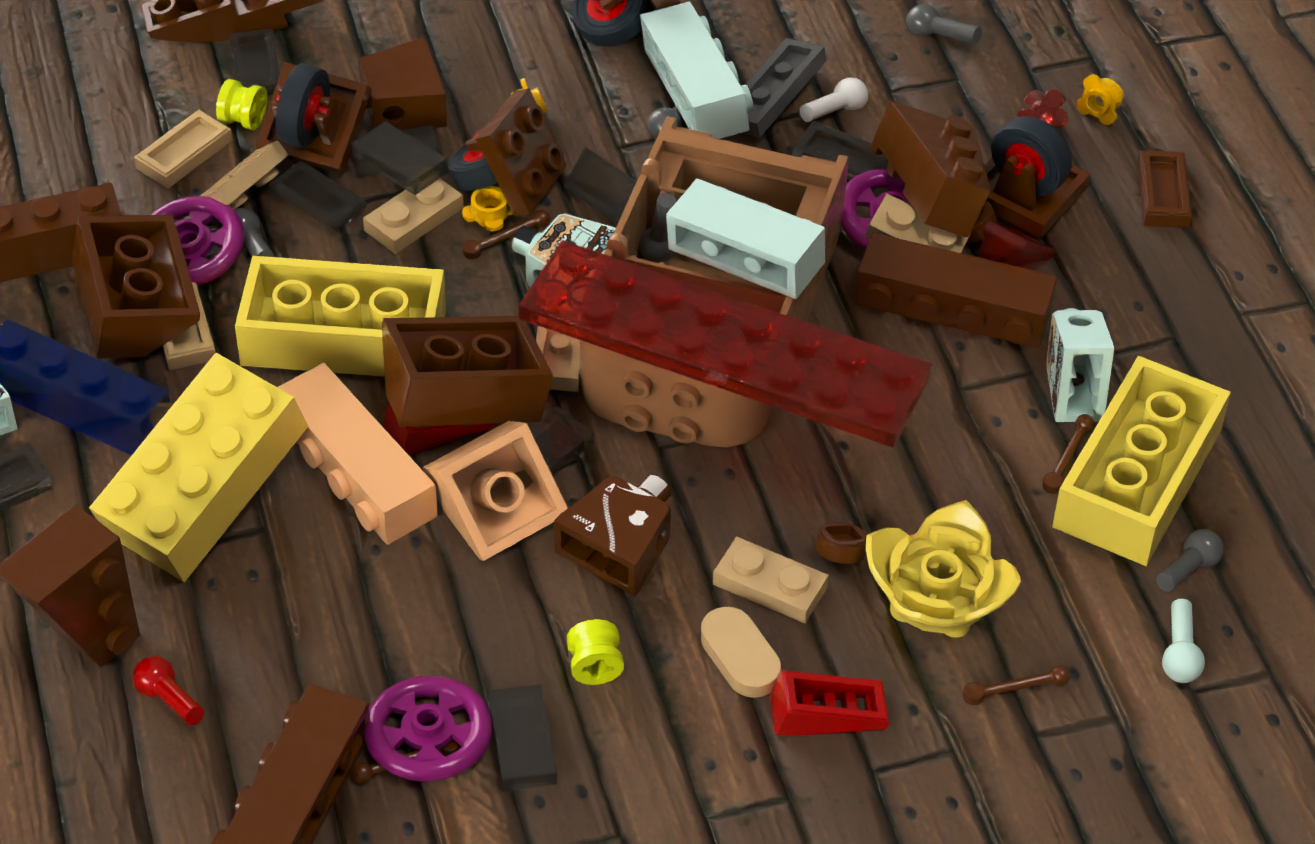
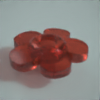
M1033 90L1025 97V104L1029 108L1019 111L1017 117L1030 116L1043 120L1049 125L1051 123L1055 128H1061L1068 120L1067 112L1060 108L1064 103V96L1057 90H1050L1045 96L1039 90Z

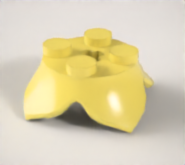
M967 500L937 509L925 518L921 527L914 535H908L900 528H883L866 535L868 566L875 581L890 601L891 615L896 620L909 623L923 631L944 633L947 636L956 638L962 637L969 632L970 626L979 621L982 616L995 611L1009 600L1021 584L1020 575L1015 566L1004 559H992L991 536L987 525Z

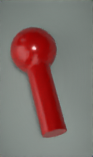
M149 656L142 659L135 666L132 679L136 690L140 694L148 697L159 696L188 725H195L202 720L204 709L175 683V671L168 660L159 656Z

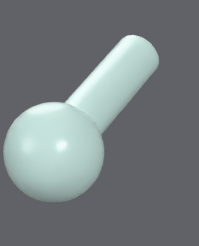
M1177 599L1171 604L1172 644L1163 654L1162 666L1166 675L1173 681L1189 683L1196 680L1202 674L1205 658L1201 649L1193 642L1192 603L1187 599Z

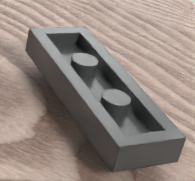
M786 38L746 83L751 93L753 111L747 112L749 131L742 132L743 134L759 138L764 134L826 62L824 46Z

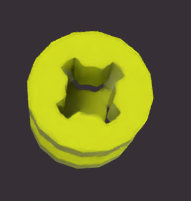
M227 79L222 85L217 98L216 116L218 121L226 124H232L236 121L240 122L246 129H258L266 113L267 90L265 87L252 85L249 88L243 87L240 81Z
M600 619L586 620L569 630L567 646L573 655L571 671L576 681L588 685H599L613 681L621 675L624 670L622 653L617 649L620 644V638L615 624Z

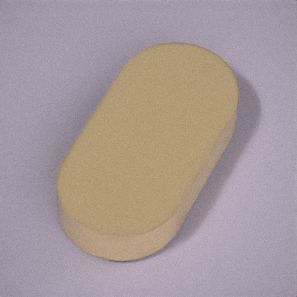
M720 607L710 611L704 617L701 624V643L729 685L737 693L746 697L756 698L770 694L781 670L780 659L744 611L734 607Z

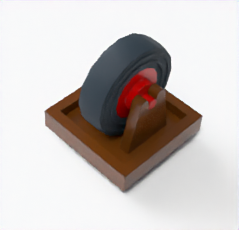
M573 0L571 6L572 19L583 38L596 46L612 47L627 42L642 29L641 14L681 3L679 0Z
M284 62L255 146L259 149L278 140L288 153L287 159L344 174L372 89L368 84L327 74V71L313 65L302 63L294 65Z
M529 88L514 91L483 129L475 131L473 139L466 141V145L452 155L448 162L450 175L459 189L470 191L488 186L499 187L515 217L530 214L567 166L562 149L556 144L545 121L544 113L541 107L537 105Z
M1030 116L1015 117L997 131L991 144L992 157L984 165L991 189L986 201L992 205L996 216L1042 238L1089 187L1091 173L1072 164V155L1066 141L1055 128L1043 120Z

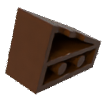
M890 100L870 145L871 150L875 155L884 154L888 159L889 163L886 171L891 177H901L906 184L902 193L924 224L969 238L991 191L975 128L966 120L956 116H948L946 119Z
M76 504L0 563V576L14 588L13 590L25 599L62 638L101 668L116 655L125 653L140 636L120 537Z

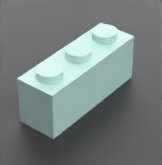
M698 178L666 214L669 250L793 299L798 298L825 263V227Z

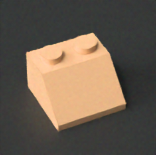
M508 421L422 467L425 474L436 486V497L444 513L481 561H485L550 525L561 513L568 509L527 423Z

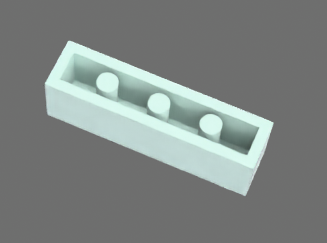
M690 1L641 14L640 19L645 52L688 128L712 134V138L716 139L749 131L747 112L753 111L751 93L746 84H739L734 63L732 61L726 62L720 40L718 38L712 39L706 17H699Z

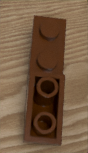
M152 0L143 3L142 7L150 38L172 42L199 43L258 36L287 28L289 26L285 14L325 0Z

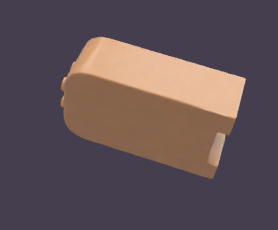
M667 116L648 158L642 165L641 174L614 233L610 235L607 249L582 301L580 311V390L585 404L597 416L613 423L624 425L629 430L635 432L649 431L669 436L675 441L685 444L694 442L706 446L728 448L745 444L761 434L770 420L842 231L841 218L845 206L849 157L839 155L837 161L833 162L802 155V157L787 155L712 138V134L677 127V118ZM696 178L794 216L810 220L815 224L825 227V263L798 298L793 299L677 252L666 263L647 261L639 252V241L641 235L652 227L658 196L662 193H669L676 198L677 202Z

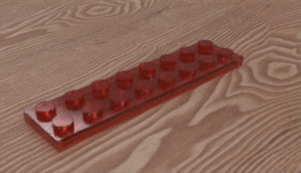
M563 240L519 304L520 320L894 448L931 375V363Z

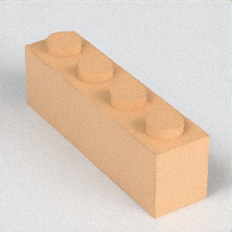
M325 363L277 387L295 398L308 424V428L296 441L300 446L305 461L313 469L316 467L320 468L327 476V481L333 493L340 500L346 498L355 509L358 520L367 531L374 530L388 545L438 517L436 486L433 481Z

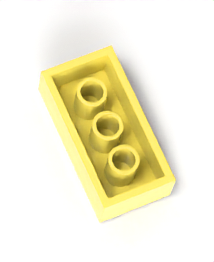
M252 256L235 323L240 366L309 371L325 363L333 373L385 377L382 341L383 318L445 317L444 270Z
M215 353L89 509L97 521L120 537L122 545L185 583L308 428V424L293 396L220 354Z
M1138 356L1059 489L1052 528L1147 566L1222 430L1231 392Z

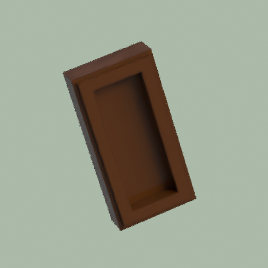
M1139 151L1137 165L1143 226L1190 228L1192 211L1185 152Z

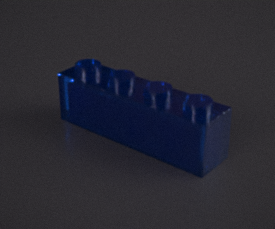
M6 319L0 325V384L8 392L11 401L130 455H133L172 407L169 390L9 319Z

